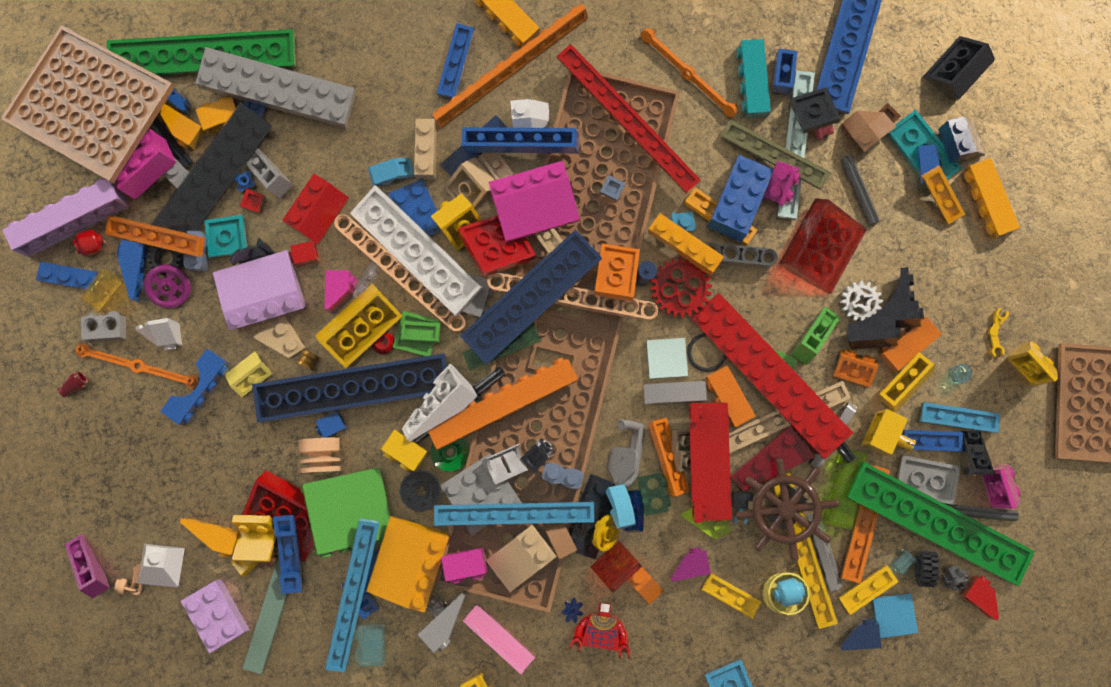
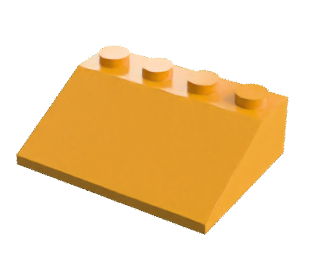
M390 516L366 592L405 608L425 613L441 564V557L444 554L449 539L447 532Z

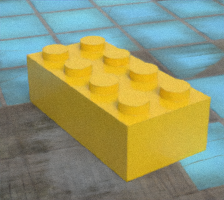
M371 284L315 336L326 350L346 369L392 327L402 315Z

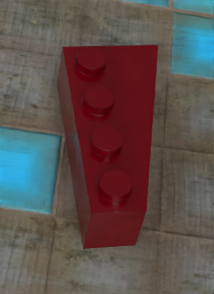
M791 426L786 427L730 474L731 481L739 491H745L751 488L744 481L747 476L759 484L777 476L776 460L778 458L784 460L785 471L816 456Z

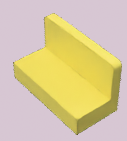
M253 352L227 372L225 377L230 387L242 398L252 390V384L261 383L272 373L261 361L258 354Z

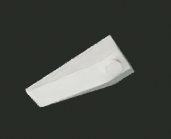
M449 364L435 379L433 390L430 394L426 393L423 399L425 400L420 409H415L403 426V433L409 442L461 412L477 397L472 385L453 365Z

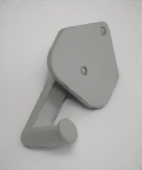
M620 419L617 423L620 430H633L630 448L614 447L611 450L608 470L616 486L624 484L626 488H629L638 476L645 426L642 423Z

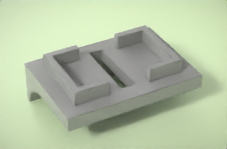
M520 444L482 460L494 485L528 470L525 463L520 459L522 457L519 450ZM501 456H502V458H503V460H504V462H505V464H506V466H507V468H508V470H509L510 473L507 472V470H506V468H505V466H504V464H503V462H502V460H501V458H500Z

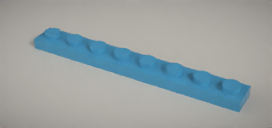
M594 502L434 505V526L594 522Z
M359 518L325 670L345 673L377 537L379 521Z

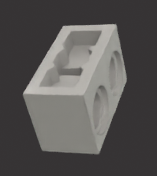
M107 312V315L88 313V316L81 317V340L95 342L126 339V317L120 315L119 312ZM116 321L115 329L111 330V323ZM96 322L97 328L95 331H92L91 326Z

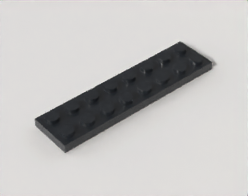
M240 102L150 225L184 233L196 231L273 126Z

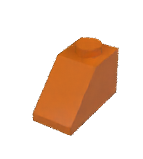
M638 562L623 574L649 604L664 592Z

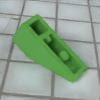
M825 306L791 354L807 365L818 354L841 317Z

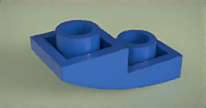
M174 88L168 99L182 113L187 116L191 115L188 109L191 105L187 97L183 98Z

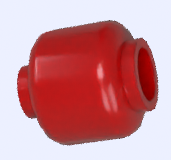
M92 229L76 234L75 240H73L78 254H82L84 257L101 252V245L104 244L100 233L96 234Z

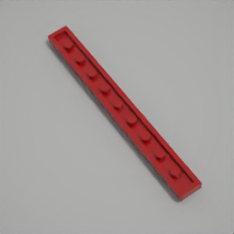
M572 44L557 55V59L686 194L701 182V179Z

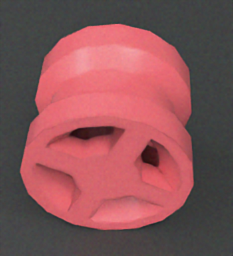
M833 125L813 130L816 138L820 140L825 135H832L834 129Z

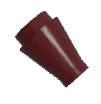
M72 372L57 389L58 393L62 397H67L84 388L88 380L82 372Z

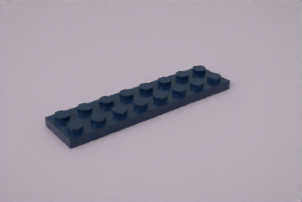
M575 229L463 332L460 337L487 365L590 271L602 257Z

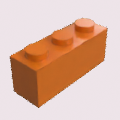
M928 317L921 319L920 327H911L907 332L905 329L902 330L901 339H898V346L882 347L883 352L879 356L893 373L897 372L919 352H922L941 336L942 333Z
M728 365L705 377L706 388L709 392H713L716 397L714 402L728 403L729 426L735 428L756 417Z

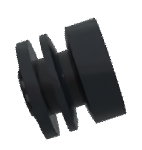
M416 470L404 477L399 492L401 500L407 508L415 512H425L432 509L438 503L441 486L434 474L425 470ZM423 486L426 494L418 497V493L415 490Z

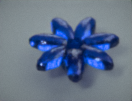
M576 598L572 599L571 604L565 601L566 609L561 613L567 615L566 622L572 619L574 623H577V615H583V612L579 610L583 603H577Z

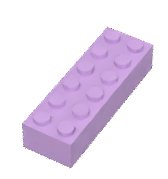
M101 178L94 185L83 187L72 196H64L59 202L43 207V210L37 213H30L25 216V219L8 224V227L2 231L12 251L29 257L106 219L108 216H112L130 207L124 192L118 189L115 182L113 184Z

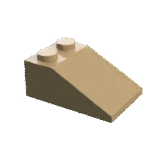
M532 524L488 558L486 562L508 591L511 592L557 557V555Z

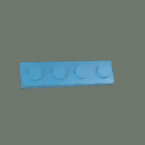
M922 402L919 422L998 433L1000 414Z

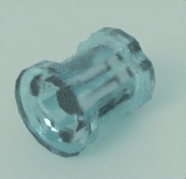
M905 549L895 562H891L893 568L903 576L912 564L917 563V560Z

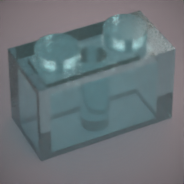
M385 623L360 624L358 629L355 630V641H358V649L355 650V660L358 661V666H383L385 664Z

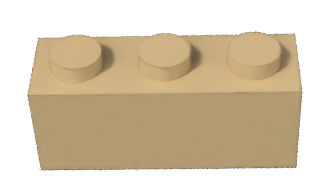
M416 119L414 175L417 180L422 178L423 180H435L437 125L435 119Z

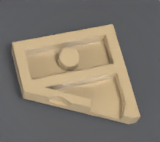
M285 316L253 336L256 340L290 359L299 354L302 349H306Z

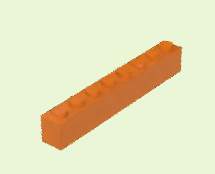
M562 357L553 361V366L547 369L543 366L535 370L536 374L531 377L525 375L517 379L518 383L513 386L509 383L501 387V392L493 394V392L486 394L482 397V401L478 403L473 401L466 409L430 429L428 433L436 449L440 450L577 382L578 378L568 358L564 360Z

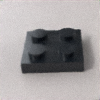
M826 87L790 98V104L803 134L840 122V116Z

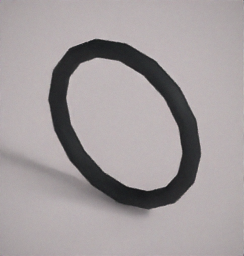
M704 333L698 334L688 345L687 354L689 361L700 371H714L723 365L726 356L723 354L720 362L714 367L705 368L696 364L691 354L692 346L699 338L706 337Z

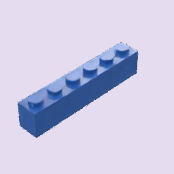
M462 127L461 146L466 153L578 154L579 133L577 128Z

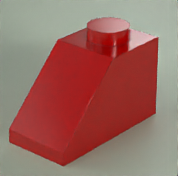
M972 576L967 586L962 589L959 595L987 617L997 621L999 613L995 589L990 586L991 582L985 577Z

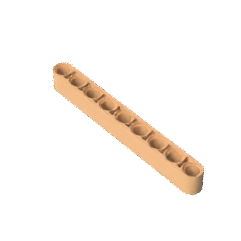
M341 214L336 217L334 221L335 227L344 237L452 332L459 334L465 331V319L460 314L455 316L449 309L445 316L438 315V310L446 306L380 243L349 216ZM349 221V225L346 228H340L341 222ZM357 233H362V239L355 241L354 236ZM370 246H377L376 252L368 253ZM384 258H391L389 265H382ZM404 270V277L397 278V271ZM414 282L419 283V288L416 291L410 290V285ZM426 295L434 296L431 303L424 302ZM457 319L462 321V326L458 329L452 327L453 321Z
M494 273L489 275L487 283L491 291L506 294L511 289L510 285L513 282H519L523 277ZM495 278L502 280L501 285L498 287L491 285L492 280ZM571 287L554 303L646 322L654 320L658 314L657 305L649 301L633 299L632 302L595 296V291ZM575 293L578 299L571 302L567 299V295ZM593 296L596 298L597 303L595 305H588L586 299ZM613 300L616 303V307L608 309L605 302ZM632 304L635 307V311L628 313L625 311L624 306ZM646 307L652 308L654 315L646 316L644 309Z

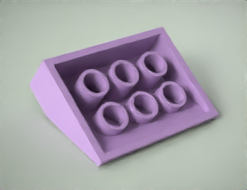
M288 250L213 272L222 311L229 330L305 307L306 303Z

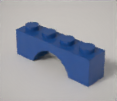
M206 349L195 364L200 374V380L196 389L191 394L183 397L171 396L160 410V412L178 425L184 426L190 423L194 417L193 413L195 410L202 407L206 401L204 398L208 393L214 391L218 379L224 377L229 370L228 366L230 363L210 349Z

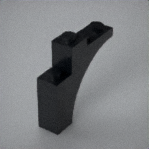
M908 267L900 268V279L897 289L890 301L880 311L865 320L848 324V343L850 349L898 346V339H901L900 328L921 326V319H924L923 307L920 308L919 302L915 301V292L911 291V286L914 285V275L910 274Z

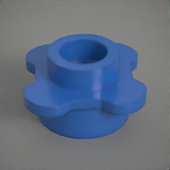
M247 170L243 174H237L234 178L238 185V191L244 192L246 189L255 187L250 171Z

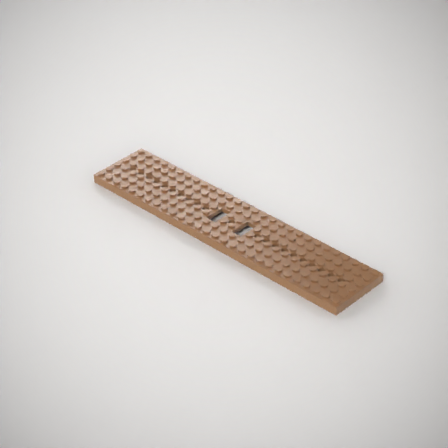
M568 72L554 128H577L579 133L578 154L547 153L544 166L563 161L580 221L554 229L562 240H565L576 229L583 237L589 240V244L599 255L602 243L641 250L661 167L617 121H613L610 118L611 115ZM599 72L667 144L680 91ZM613 130L616 133V137L609 139L606 137V132ZM604 148H609L612 154L609 157H604L601 151ZM605 166L607 173L600 175L597 173V168ZM608 175L626 183L617 202L600 194V192H594L592 186L600 184L603 187ZM589 202H596L598 209L595 211L589 210L587 207ZM587 219L592 220L594 226L590 229H586L583 226V222ZM535 234L525 238L535 252L536 257L534 260L518 265L515 276L524 277L548 255ZM599 262L572 287L595 291ZM569 293L567 295V297L578 299V296L575 293ZM590 296L586 299V302H588V305H595L597 300L595 297ZM613 300L605 302L608 309L616 307V303ZM546 310L493 359L490 373L497 367H501L506 375L487 389L484 396L491 392L493 394L501 392L500 388L509 383L511 386L517 384V379L528 375V377L535 375V370L541 368L533 366L537 348L573 356L572 368L578 381L474 432L465 469L489 453L492 456L517 444H520L519 450L521 456H523L528 451L526 447L528 440L534 439L537 442L542 438L552 445L555 452L535 472L528 469L508 479V482L517 496L522 497L523 503L578 502L581 487L572 489L564 486L562 483H549L542 478L545 464L548 463L558 464L564 469H577L585 474L624 317L586 310L584 319ZM559 328L564 329L566 332L565 337L562 339L555 336V331ZM539 402H544L547 405V410L544 413H539L536 410V405ZM534 421L542 423V429L538 432L531 429V424ZM501 456L500 458H501V460H502V462H503V464H504V466H505L507 472L510 473L509 470H508V468H507V466H506V464H505V462H504V460H503V458H502V456ZM519 477H525L528 480V485L525 488L517 486V479ZM533 523L538 532L542 535V537L545 539L548 545L555 552V549L545 531L543 523ZM565 523L567 529L569 530L571 523ZM489 524L474 535H471L466 525H450L449 539L443 556L484 548L485 559L487 560L505 546L502 541V537L505 534L512 535L514 539L532 524H517L515 526H510L509 524ZM555 557L511 592L508 591L487 562L488 571L484 574L483 578L471 580L470 577H466L463 582L451 584V581H445L441 560L435 583L550 613L563 558Z

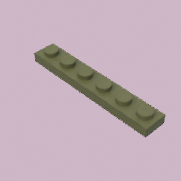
M732 120L729 121L721 135V138L774 166L777 161H781L800 168V180L819 190L822 189L831 174L830 171Z

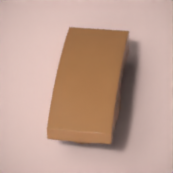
M543 523L559 559L577 551L565 523Z

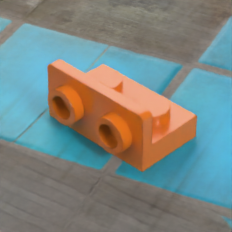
M840 349L839 359L833 376L871 387L879 366L872 356L857 355L853 350Z

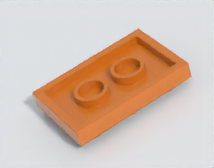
M602 243L600 251L602 259L598 265L595 296L633 302L640 249Z

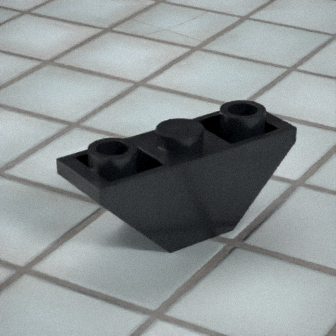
M961 431L963 432L961 464L965 475H994L995 471L981 432Z

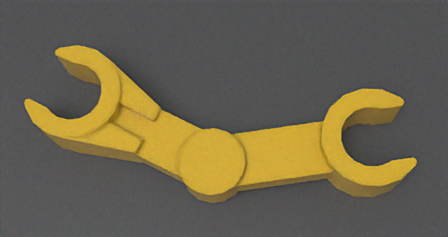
M1001 308L995 310L993 324L988 330L992 344L990 349L992 357H996V348L1000 351V356H1003L1005 353L1004 348L999 343L998 330L1000 325L1008 318L1009 312L1006 311L1004 316L1000 317L999 311Z

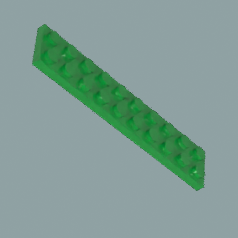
M293 29L107 40L108 50L157 76L198 74L205 47L280 68H296L295 33Z
M866 462L861 463L845 496L1018 587L1035 553L1034 550Z

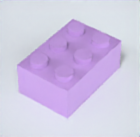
M222 579L215 580L181 600L183 607L209 653L249 631Z

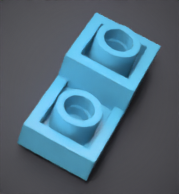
M625 485L608 487L605 492L613 507L610 514L617 528L634 526V511Z

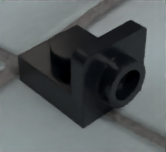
M541 438L520 459L535 472L555 451L548 441Z

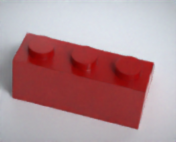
M313 173L282 221L319 245L349 197Z

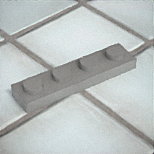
M814 512L807 515L808 521H812ZM821 519L818 528L826 533ZM813 534L812 542L815 549H818L819 565L821 568H824L825 584L830 588L831 592L839 590L843 585L830 544L824 543Z

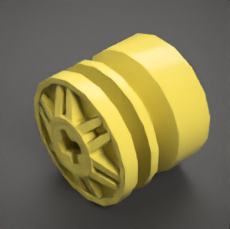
M794 573L774 574L767 579L762 589L763 601L772 612L781 615H793L803 611L810 597L807 583L803 578ZM795 578L803 584L805 597H803L800 604L784 607L775 600L773 591L776 590V585L779 581Z

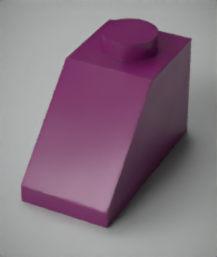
M700 547L690 548L689 553L683 555L670 576L671 581L674 582L711 574L706 550H701Z

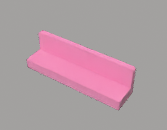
M478 604L463 619L467 626L521 675L534 660L535 656Z

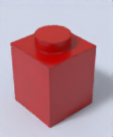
M313 241L290 246L291 252H289L291 262L297 267L320 262L317 246Z

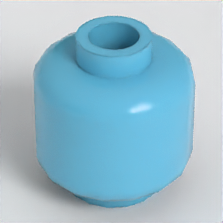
M795 578L779 581L776 585V590L773 591L775 600L784 607L800 604L803 597H805L803 584Z

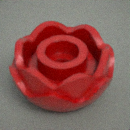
M386 331L371 345L373 350L382 355L388 354L394 349V336Z

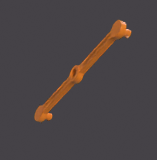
M646 28L641 32V38L645 43H650L681 71V75L685 80H691L723 109L727 117L731 118L737 114L738 105L724 100L696 74L693 67L687 66L654 36L656 31H652L653 28Z
M85 343L79 344L75 349L77 356L81 358L91 356L129 367L134 373L147 372L182 382L189 389H195L200 380L196 375L183 376L148 366L140 359L131 361L96 351ZM137 363L140 364V368H139V369H136V368H135V365H136Z

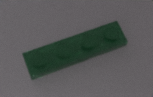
M533 323L527 327L489 363L542 342L535 324ZM472 349L462 352L470 371L486 365Z

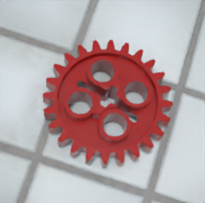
M681 256L678 257L677 262H675L673 257L670 259V264L664 261V268L661 266L657 267L660 272H657L655 276L657 279L650 281L652 284H655V286L650 287L651 291H655L651 298H657L654 304H661L660 311L664 308L667 309L666 315L673 312V318L680 314L681 319H683L685 313L690 318L692 315L691 311L698 314L697 307L704 309L705 307L702 302H709L705 296H711L712 294L707 291V289L712 288L711 284H707L711 277H705L706 272L689 263L687 259L682 261ZM679 271L682 277L675 279L672 276V272ZM689 280H696L699 286L692 288L689 285ZM683 284L684 289L681 292L678 291V286ZM665 287L671 288L673 295L666 296L663 293V289ZM686 290H688V291H690V292H694V293L696 294V296H693L692 294H690V293L687 292ZM687 296L690 303L688 305L682 304L680 297Z

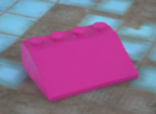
M563 161L488 182L490 194L506 242L580 221Z

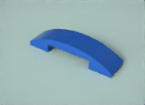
M294 515L273 517L275 537H277L281 594L302 592V571L299 539Z

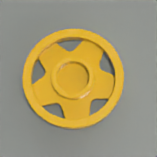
M610 514L604 516L595 524L592 543L601 551L609 550L617 541L620 532L616 524L613 526L614 520Z

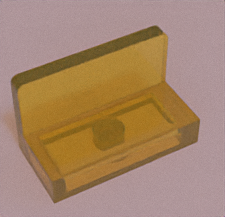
M103 267L80 296V299L99 312L122 281Z

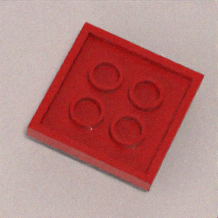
M497 215L458 228L460 238L483 277L529 262L536 257L535 252L525 237L509 242L505 241Z

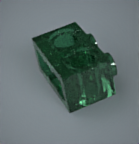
M661 473L637 477L644 515L668 512V507H671L669 495H665L664 488L667 487L665 476H662ZM651 478L658 482V486L654 490L649 489L647 485ZM654 498H659L662 502L659 509H654L651 505Z

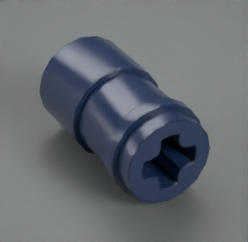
M644 261L638 266L636 285L645 286L656 276L657 267L654 263Z

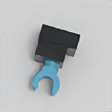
M732 491V507L737 508V512L745 511V509H748V501L753 502L754 494ZM736 514L733 517L734 523H737ZM744 519L743 523L747 524L748 519Z

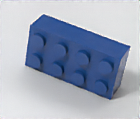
M739 155L732 166L707 228L742 243L750 230L774 170Z

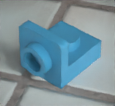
M673 212L670 218H668L687 232L696 231L693 212L680 214Z

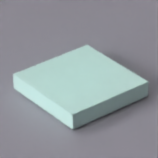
M685 338L646 341L649 379L688 376Z

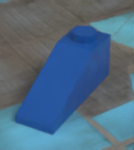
M121 240V244L117 248V256L129 299L140 302L148 259L147 252L149 253L150 247L143 243Z

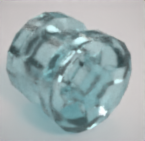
M965 364L955 365L948 372V377L954 384L966 383L972 376L970 367Z

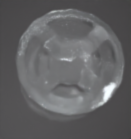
M437 594L428 602L426 610L431 612V616L434 619L448 604L442 602L440 595Z

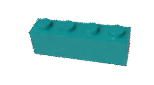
M764 39L741 40L739 47L736 48V56L740 58L738 76L742 77V83H740V95L743 94L744 99L741 102L742 113H745V119L768 117L771 109Z

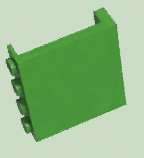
M380 467L306 483L300 486L301 493L304 494L316 551L315 555H320L321 558L332 556V551L340 550V554L352 551L351 547H353L359 518L379 521L376 541H378V544L382 543L390 512Z

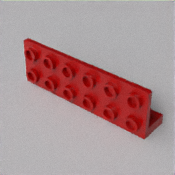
M688 403L692 521L703 523V521L732 520L728 403Z

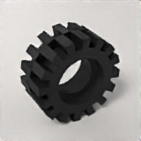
M156 246L150 247L149 250L151 252H147L149 257L147 262L150 264L149 267L151 269L162 265L159 257L165 251L171 252L173 256L171 263L168 265L179 269L180 266H184V263H182L184 253Z
M919 551L916 555L917 561H915L916 583L919 587L936 588L940 574L938 553Z

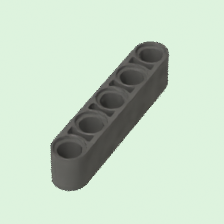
M703 242L724 256L720 263L723 265L768 269L778 259L776 251L770 248ZM732 251L734 258L728 259L725 252ZM751 253L753 260H746L744 254ZM770 255L772 262H765L763 256Z

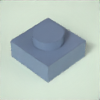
M608 175L600 194L617 202L626 183Z

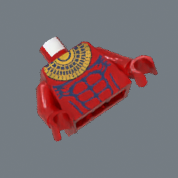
M600 603L598 614L590 613L589 616L582 618L575 627L573 640L569 645L570 651L572 645L578 647L577 653L580 652L582 646L619 651V659H621V653H627L628 659L630 658L627 631L623 622L619 621L617 616L610 615L611 604Z

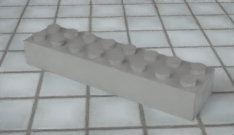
M205 47L195 83L200 89L345 129H347L356 96L355 88L207 47Z

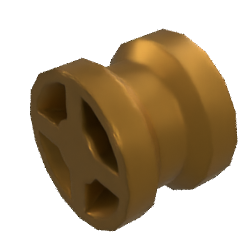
M302 349V355L297 359L296 363L313 371L315 368L314 364L319 361L320 357Z

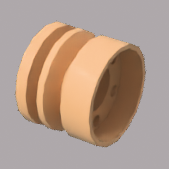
M340 438L298 440V452L308 454V458L299 460V464H308V468H299V473L319 476L341 471V466H332V462H340L341 459L331 457V453L340 451Z

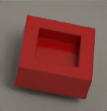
M246 189L240 207L259 214L266 196Z

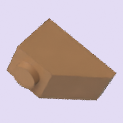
M856 111L842 123L864 152H867L896 128L895 124L884 112Z

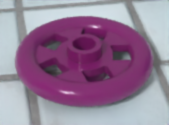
M160 265L151 269L146 275L144 290L152 303L162 308L171 309L179 307L187 301L191 292V284L189 278L181 269L172 265ZM165 272L167 277L160 279L158 274ZM175 276L181 280V283L178 285L172 279ZM152 283L158 284V290L152 289ZM164 285H168L170 290H166ZM177 290L182 292L179 298L174 296ZM160 295L168 296V301L160 299Z

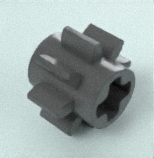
M957 566L949 567L945 571V575H943L945 586L947 588L951 587L954 591L964 589L967 586V582H969L966 570H961Z

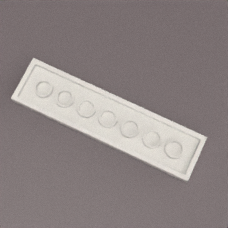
M374 185L350 213L455 316H458L483 288L378 186Z

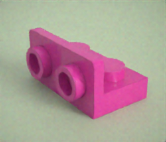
M777 161L764 197L778 202L782 206L790 203L794 192H792L793 186L798 184L801 176L799 174L800 168Z

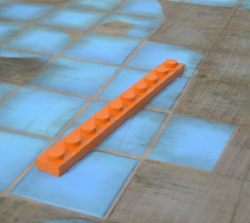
M581 3L577 7L572 8L568 14L557 19L552 26L541 31L537 37L529 40L525 46L513 52L505 61L498 63L493 70L482 75L477 82L469 85L461 94L454 96L445 106L438 108L432 115L440 128L445 126L588 19L587 11Z

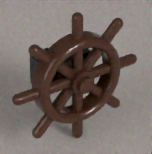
M778 458L776 460L778 477L770 479L763 485H760L749 476L745 477V483L757 491V494L754 498L753 510L737 512L736 518L738 520L754 518L756 525L763 533V536L755 545L756 551H762L771 539L778 543L789 544L791 560L796 562L799 559L797 543L804 541L812 534L824 543H830L831 537L819 529L818 525L821 520L822 509L836 508L840 505V502L837 499L820 500L817 491L811 485L820 474L819 468H813L804 480L796 476L786 475L784 460ZM790 484L796 485V486H798L799 488L796 489V488H794V487H793L792 485H790ZM777 485L780 486L781 492L779 498L769 491ZM805 492L810 496L812 500L811 503L806 502L808 500V497L804 495ZM764 497L773 503L771 508L761 509ZM814 510L811 522L798 513ZM763 517H767L769 520H771L772 524L768 526L764 521ZM795 522H798L806 529L795 534ZM779 527L783 530L786 529L787 535L779 534L776 531Z

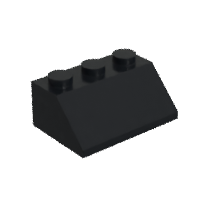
M959 36L925 73L924 78L945 96L959 100L995 61V57L988 43Z

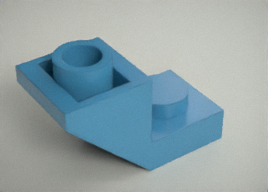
M394 158L368 168L373 186L389 185L395 179L412 178L415 176L410 158Z

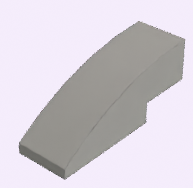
M706 381L645 384V404L707 401Z

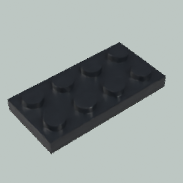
M590 474L580 502H594V522L571 523L568 531L577 548L575 553L596 560L599 549L592 543L595 524L604 516L610 514V511L613 509L605 491L608 487L616 485L594 474Z

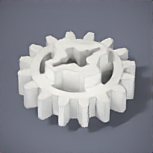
M860 281L858 286L853 282L851 287L847 286L845 288L847 293L841 294L845 298L840 301V304L845 306L841 310L848 312L846 317L853 316V322L858 318L859 321L865 320V318L873 316L877 313L876 311L882 309V307L878 306L883 302V300L878 299L882 293H876L877 286L871 288V282L864 285L863 281ZM851 294H852L853 299H852V302L850 303V302H849V299H850V296H851ZM868 299L863 304L855 305V303H857L859 300Z

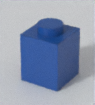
M335 411L317 420L318 426L315 427L320 437L323 436V438H331L348 429L339 411Z

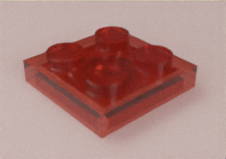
M618 541L590 567L609 590L614 593L642 565Z

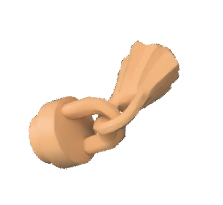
M141 563L133 567L131 586L128 585L127 579L122 578L116 581L114 591H117V594L123 595L126 590L131 591L133 595L140 594L143 584H139L138 589L135 587V584H138Z

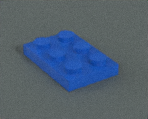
M423 178L388 193L390 199L430 237L442 233L431 217L437 212V209Z

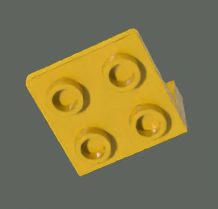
M234 515L232 523L240 532L232 559L240 562H269L276 539L273 519L270 516Z

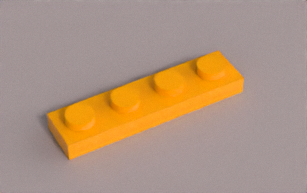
M695 187L684 204L710 221L717 202ZM751 226L741 244L747 246L757 232V229Z

